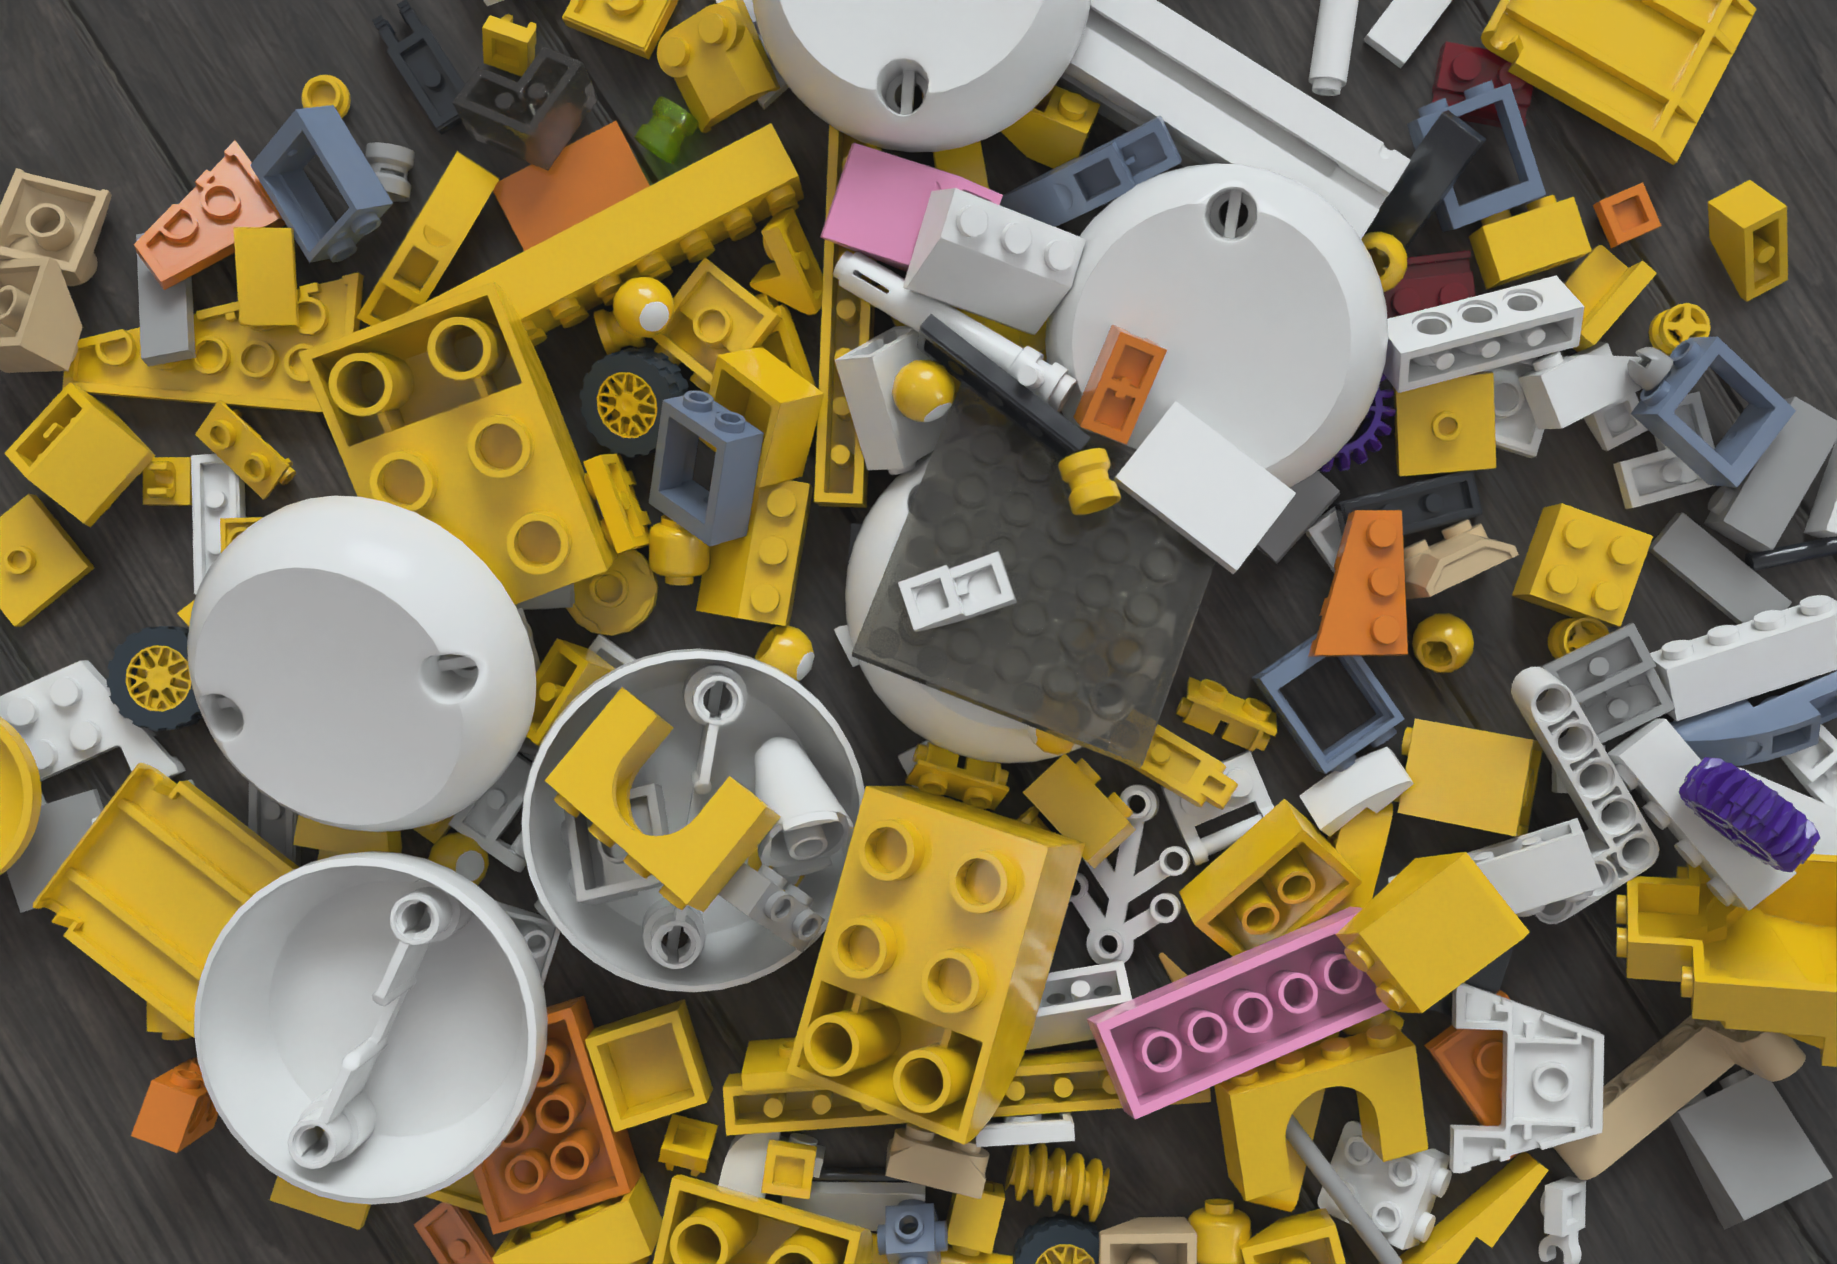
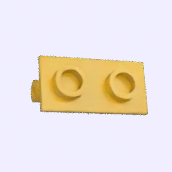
M218 400L195 435L263 500L267 499L278 482L285 485L294 478L296 471L292 468L293 462L289 458L284 459L269 443L267 444L241 418L242 413L239 410H231L222 400Z
M1189 677L1187 698L1182 697L1176 709V714L1183 717V723L1214 734L1220 720L1227 723L1222 733V739L1252 752L1256 748L1261 751L1265 750L1270 735L1275 736L1277 733L1276 713L1272 712L1267 704L1254 698L1244 700L1228 693L1224 686L1215 681L1204 679L1201 682Z
M928 742L927 745L917 744L913 755V762H916V764L907 776L905 783L917 786L923 792L934 795H946L963 800L965 804L980 809L989 808L995 810L1009 792V787L1005 786L1009 772L1001 769L1000 763L980 761L967 757L964 769L957 767L959 755L936 746L931 742Z

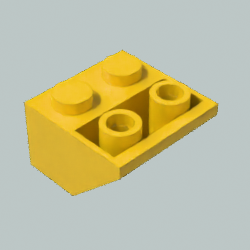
M69 382L5 452V455L30 482L89 527L111 507L112 503L156 456L110 407L72 382Z

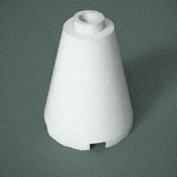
M774 737L767 740L754 756L756 796L779 814L781 818L758 845V856L761 863L768 867H776L778 874L786 877L806 875L825 869L832 865L830 856L840 849L843 850L844 856L847 854L854 830L853 823L799 742L785 737Z

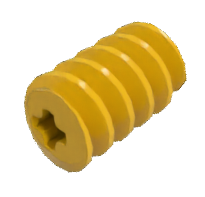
M1038 1143L1031 1154H1029V1144L1015 1145L1007 1171L1005 1191L1010 1184L1015 1185L1016 1201L1021 1202L1028 1189L1033 1190L1034 1206L1037 1207L1040 1206L1046 1195L1052 1196V1208L1055 1212H1058L1063 1202L1068 1200L1070 1201L1071 1216L1076 1217L1083 1205H1086L1089 1209V1221L1095 1222L1105 1201L1110 1169L1108 1167L1103 1174L1102 1162L1097 1158H1093L1085 1168L1084 1157L1080 1153L1073 1154L1066 1164V1155L1062 1148H1056L1048 1159L1047 1147L1044 1143Z

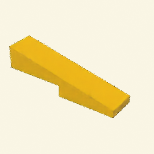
M1527 1152L1520 1153L1433 1227L1425 1243L1420 1241L1418 1246L1409 1248L1399 1256L1402 1264H1457L1476 1237L1492 1248L1549 1170Z

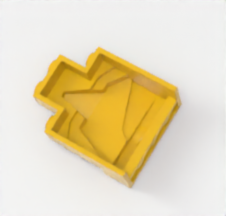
M1811 854L1804 864H1800L1794 870L1797 873L1750 911L1734 906L1732 903L1729 906H1725L1708 888L1706 883L1711 878L1700 865L1696 868L1688 863L1686 867L1677 866L1676 878L1636 876L1627 882L1626 895L1616 896V924H1626V928L1617 927L1616 957L1626 958L1627 978L1681 982V997L1691 998L1692 1019L1720 1021L1725 1029L1781 1033L1820 1048L1822 1066L1837 1067V855Z

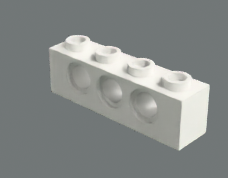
M1552 276L1387 319L1388 343L1383 373L1396 391L1401 393L1577 347L1580 341L1585 306L1557 276Z

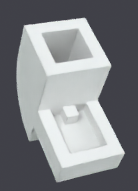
M781 1132L736 1135L726 1155L719 1186L765 1199L766 1193H761L769 1139L817 1146L813 1177L816 1178L820 1176L826 1147L817 1145L818 1141L815 1138L799 1133L790 1134L789 1138L780 1136Z

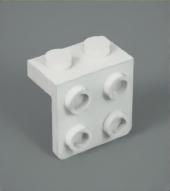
M1358 1121L1346 1123L1330 1165L1389 1244L1405 1250L1418 1246L1420 1241L1425 1243L1428 1240L1435 1224V1216L1430 1214L1437 1196L1441 1198L1445 1194L1451 1180L1452 1171L1447 1169L1450 1156L1433 1148L1383 1162L1363 1140L1361 1123ZM1322 1186L1318 1197L1320 1209L1326 1208L1329 1214L1350 1224Z

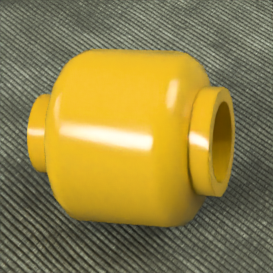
M661 516V522L656 523L650 528L649 566L653 572L665 576V583L670 585L693 584L695 576L704 574L710 568L711 546L705 544L668 516Z
M1206 1200L1205 1208L1193 1211L1188 1220L1197 1233V1263L1245 1264L1240 1246L1251 1239L1250 1218L1245 1212L1234 1209V1202L1231 1200Z

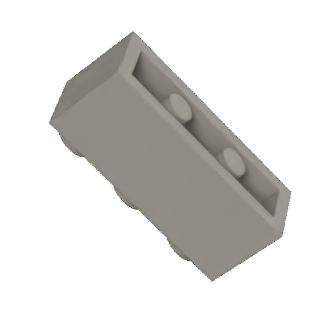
M1797 397L1785 399L1796 412L1738 487L1721 486L1708 503V510L1711 512L1704 525L1751 552L1774 549L1837 440V420Z

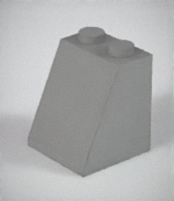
M1742 1069L1719 1081L1723 1090L1709 1097L1702 1090L1680 1108V1111L1669 1118L1724 1230L1833 1178L1772 1081H1768L1756 1074L1749 1076L1746 1069Z

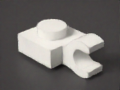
M1568 1176L1545 1185L1540 1208L1544 1216V1233L1549 1234V1236L1545 1237L1539 1244V1257L1541 1261L1548 1262L1556 1258V1246H1558L1563 1251L1564 1264H1579L1581 1248L1578 1242V1231L1585 1228L1586 1180Z

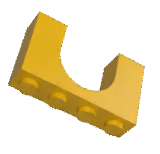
M621 687L544 781L558 792L553 800L561 808L575 818L582 813L593 822L588 828V831L609 848H612L617 843L628 853L623 861L632 870L645 879L652 874L664 885L659 890V893L671 904L682 911L689 905L704 912L781 816L745 786L729 776L700 813L687 826L668 835H645L637 826L631 812L630 789L639 770L674 727L639 698Z
M1377 1025L1369 1028L1365 1033L1354 1036L1328 1038L1320 1045L1292 1051L1214 1085L1228 1177L1246 1201L1292 1188L1285 1140L1287 1125L1298 1105L1311 1094L1324 1088L1344 1086L1356 1090L1363 1140L1383 1162L1428 1150L1416 1045L1395 1025Z

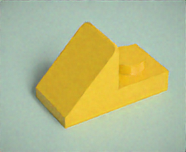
M790 208L776 213L761 231L765 252L775 262L763 266L750 282V286L802 313L812 315L816 314L822 307L823 274L794 209Z

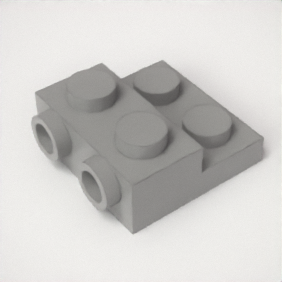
M653 783L630 789L631 812L640 830L645 835L650 836L668 835L669 829L662 786ZM564 810L565 820L562 822L561 832L564 843L570 850L572 868L568 872V881L572 893L577 898V903L588 905L602 904L636 896L639 891L664 885L652 874L645 879L632 870L623 861L628 853L617 843L612 848H609L588 831L593 822L585 815L580 813L575 818Z
M743 863L718 895L803 953L825 921L824 918L809 908L814 899L791 883L784 891L783 887L788 880L765 864L757 872Z

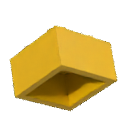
M761 346L717 355L709 394L713 397L714 401L729 411L742 415L746 422L764 433L755 485L760 488L802 477L824 393ZM699 437L704 444L716 452V447Z
M1563 503L1543 507L1512 596L1573 618L1591 617L1601 621L1606 627H1621L1653 536Z
M685 999L596 1027L585 1039L614 1132L707 1103L713 1091Z

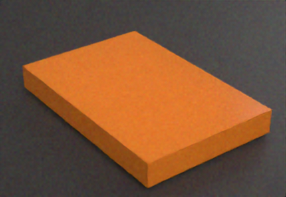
M614 121L498 181L493 192L523 250L526 251L650 185L617 121Z
M1502 990L1496 993V995L1510 1000L1508 995ZM1451 1025L1424 1046L1481 1126H1499L1502 1120L1503 1030L1456 1029ZM1517 1154L1511 1155L1510 1159H1512Z

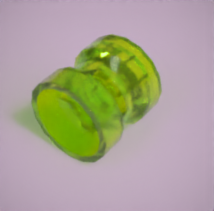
M659 96L651 108L652 118L647 124L640 126L634 139L657 157L674 164L682 152L680 146L685 137L693 135L699 122L676 103Z

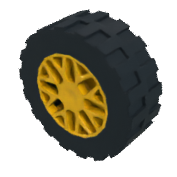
M637 347L627 348L604 356V359L596 361L591 366L592 370L586 373L583 379V389L580 390L579 399H582L580 410L582 417L584 416L587 422L586 427L588 431L594 434L597 438L596 441L602 447L606 446L611 449L610 452L617 453V455L625 454L626 457H637L641 454L645 456L656 451L663 400L683 396L688 392L687 388L689 387L687 380L680 373L681 369L676 363L673 364L669 361L667 355L662 352L656 353L652 348L648 347L637 349Z
M174 626L147 627L141 629L142 631L139 633H132L127 636L126 641L123 644H119L114 650L115 655L112 660H109L107 667L109 669V678H106V683L111 692L109 697L112 703L116 704L119 708V713L124 718L132 720V724L140 728L149 727V730L153 731L182 729V727L199 723L198 720L203 718L194 695L188 667L187 640L189 629Z
M1058 1213L1049 1218L1044 1216L1038 1219V1222L1033 1226L1030 1224L1024 1230L1022 1238H1018L1015 1244V1254L1012 1255L1013 1264H1099V1231L1097 1226L1090 1221L1088 1223L1082 1220L1081 1216H1065L1064 1213Z

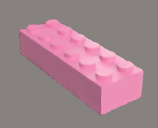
M1348 907L1087 1018L1124 1112L1132 1118L1138 1119L1389 1010L1390 1008L1377 996V986L1367 973L1357 969L1347 959L1344 953L1346 947L1336 936L1363 908Z

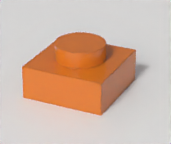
M1643 182L1593 205L1611 248L1662 226Z

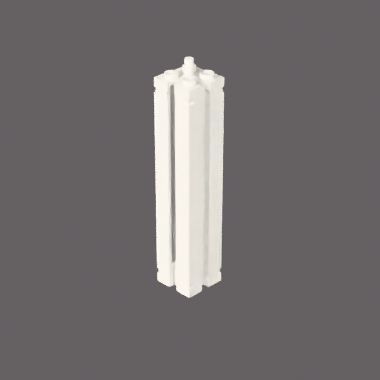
M1091 0L1089 16L1081 41L1069 66L1055 84L1057 87L1077 93L1088 100L1100 104L1098 113L1128 132L1161 115L1182 158L1180 164L1184 167L1213 163L1241 164L1270 170L1299 182L1319 194L1338 210L1357 232L1360 239L1364 236L1379 212V208L1385 198L1391 193L1411 161L1396 150H1388L1382 141L1157 0Z

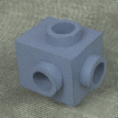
M909 1199L901 1201L898 1206H885V1224H880L877 1227L879 1255H886L889 1264H941V1251H948V1232L946 1220L938 1221L934 1203L926 1204L922 1200Z

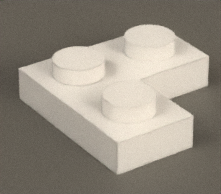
M1700 392L1687 394L1674 413L1709 446L1715 449ZM1655 437L1659 452L1613 464L1625 509L1715 486L1708 485L1657 437Z

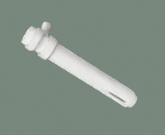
M1320 0L1309 74V82L1313 84L1312 92L1323 96L1339 95L1341 87H1344L1347 83L1359 0Z
M846 251L837 262L833 276L839 279V286L915 331L919 332L920 325L932 314L1057 412L1062 410L1071 396L1077 380L1068 375L1069 369L1057 362L1050 365L1043 360L1044 355L1029 346L1023 349L954 307L904 289L905 279L858 251L854 254ZM865 275L889 290V293H885L863 280L861 276Z

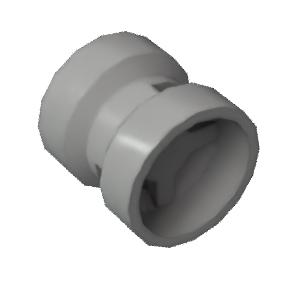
M368 143L366 145L365 158L392 202L409 201L411 184L407 181L408 171L414 167L415 152L406 147L389 143Z

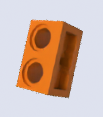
M197 1058L188 1059L151 1081L132 1131V1137L178 1153L214 1128L219 1114L205 1087Z

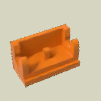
M1111 325L1073 416L1079 426L1127 445L1167 349L1160 347L1157 343L1147 338H1140L1123 328Z

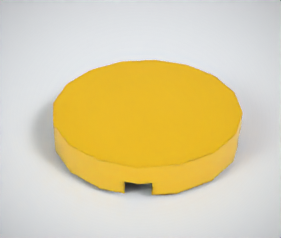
M637 550L618 553V557L607 571L574 583L575 604L573 603V607L566 609L577 624L592 633L614 636L631 632L647 620L656 605L658 583L655 572L650 569L648 560Z

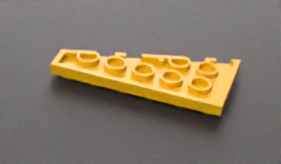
M357 272L342 276V279L322 284L316 282L299 286L300 289H297L299 326H241L238 301L196 311V314H194L196 358L148 367L141 359L140 327L131 330L120 329L79 339L77 355L71 362L69 370L64 371L62 390L69 382H72L88 394L214 405L218 400H222L227 406L323 414L298 352L359 330L360 319L357 318V315L361 310L364 276Z

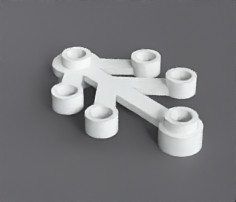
M1146 785L1130 786L1120 796L1122 801L1130 808L1129 802L1131 797L1140 795L1144 798L1146 806L1141 813L1133 812L1127 819L1136 831L1120 844L1115 871L1107 858L1095 869L1086 862L1109 898L1106 917L1087 892L1088 881L1081 873L1077 872L1075 878L1079 881L1081 890L1078 895L1070 896L1069 901L1073 902L1090 929L1087 937V950L1091 958L1099 965L1118 961L1127 962L1134 951V939L1159 923L1173 921L1179 916L1181 911L1180 901L1175 895L1162 893L1152 900L1148 910L1125 922L1130 901L1170 875L1177 876L1184 873L1190 865L1188 852L1182 847L1172 846L1161 853L1158 861L1134 876L1144 823L1152 819L1159 809V799L1156 792ZM1170 852H1177L1182 856L1183 865L1179 870H1173L1167 865L1166 859ZM1161 899H1167L1172 902L1174 911L1171 916L1165 917L1158 912L1157 905ZM1105 935H1111L1117 940L1118 947L1115 952H1107L1103 948L1102 939Z

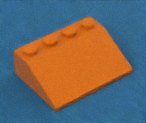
M584 996L546 1007L548 1016L547 1047L542 1071L534 1093L515 1128L502 1144L473 1170L493 1235L630 1193L642 1176L627 1129L614 1132L585 1042L587 1036L594 1029V1025Z

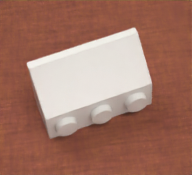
M957 188L931 191L903 288L1022 332L1035 335L1071 289L1086 239Z

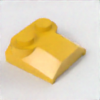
M726 0L709 5L666 32L659 41L657 48L658 63L667 75L674 77L701 132L707 133L715 124L767 93L781 88L743 0Z

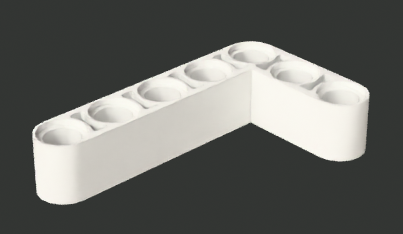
M1530 667L1522 670L1515 677L1511 688L1513 699L1589 828L1583 833L1604 886L1594 890L1593 895L1584 900L1567 902L1563 899L1545 905L1544 910L1535 914L1544 923L1557 924L1565 921L1650 868L1658 858L1659 845L1572 691L1547 670L1540 667ZM1548 689L1546 696L1536 702L1539 694ZM1569 728L1567 734L1559 739L1560 734ZM1590 766V768L1588 769V771H1587L1586 773H1584L1583 775H1581V773L1583 772V770H1584L1586 767ZM1609 803H1611V804L1609 805V807H1608L1606 810L1603 811V809H1604Z

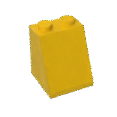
M1415 718L1413 728H1406L1402 741V755L1408 756L1405 771L1414 784L1393 801L1399 802L1398 813L1515 837L1528 834L1543 749L1538 741Z
M1467 852L1415 858L1358 912L1336 936L1346 947L1344 953L1347 959L1357 969L1367 973L1377 986V996L1388 1008L1397 1012L1423 1013L1521 941L1529 933V930Z

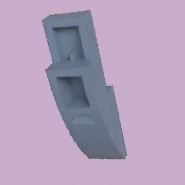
M1160 115L1077 159L1075 157L1009 191L1002 196L1000 206L1056 227L1125 194L1137 184L1180 164L1182 158Z
M1837 671L1824 677L1812 678L1803 686L1781 696H1771L1755 707L1745 699L1682 721H1673L1670 724L1701 761L1704 757L1721 758L1726 763H1732L1734 766H1743L1793 754L1818 744L1820 724L1837 718Z

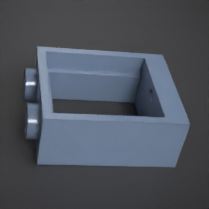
M1492 80L1463 91L1466 98L1465 101L1452 106H1448L1446 98L1419 108L1420 118L1407 124L1416 150L1442 112L1449 110L1459 117L1494 103L1520 183L1460 206L1452 186L1435 210L1442 232L1460 228L1546 195L1510 83L1496 89Z
M334 105L296 109L250 165L287 227L293 228L294 238L309 263L325 259L339 262L353 255L357 250L356 244L364 235L369 234L380 226V217L393 204ZM316 153L349 206V209L336 223L303 170Z
M1719 337L1688 338L1672 351L1670 358L1673 359V365L1663 380L1649 391L1643 389L1640 395L1641 401L1631 412V415L1708 485L1738 487L1796 410ZM1708 367L1714 370L1749 403L1715 449L1709 446L1674 413Z
M688 391L683 396L663 400L649 504L708 546L747 536L764 433L746 422L742 415L729 411L714 401L710 394L702 391ZM699 437L716 447L710 492L692 480Z
M1317 632L1256 674L1252 679L1314 769L1326 774L1330 770L1332 772H1342L1349 768L1358 759L1355 753L1369 743L1374 748L1388 741L1397 733L1394 726L1403 721L1404 717L1362 656H1337L1376 715L1322 752L1279 690L1325 658L1308 657L1312 641L1316 640Z

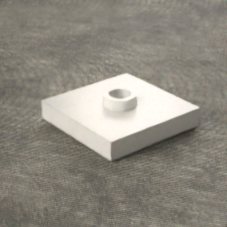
M1070 1112L991 1117L976 1136L977 1147L1075 1141L1074 1122Z

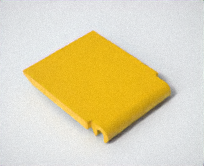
M1500 0L1481 35V42L1488 50L1512 63L1508 72L1674 165L1684 150L1756 8L1749 0Z
M138 763L35 899L33 908L40 909L44 907L54 911L56 916L51 922L68 928L63 935L66 939L182 1030L195 1038V1002L199 980L208 954L220 932L236 911L254 894L284 874L299 868V866L188 780L179 781L176 784L158 769L145 763Z

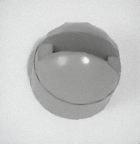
M1644 347L1637 350L1635 353L1641 360L1638 363L1629 360L1627 364L1629 376L1646 391L1657 386L1673 365L1672 358L1654 347Z

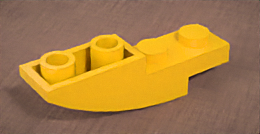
M457 151L358 313L357 318L372 326L402 315L426 303L478 217L499 178Z

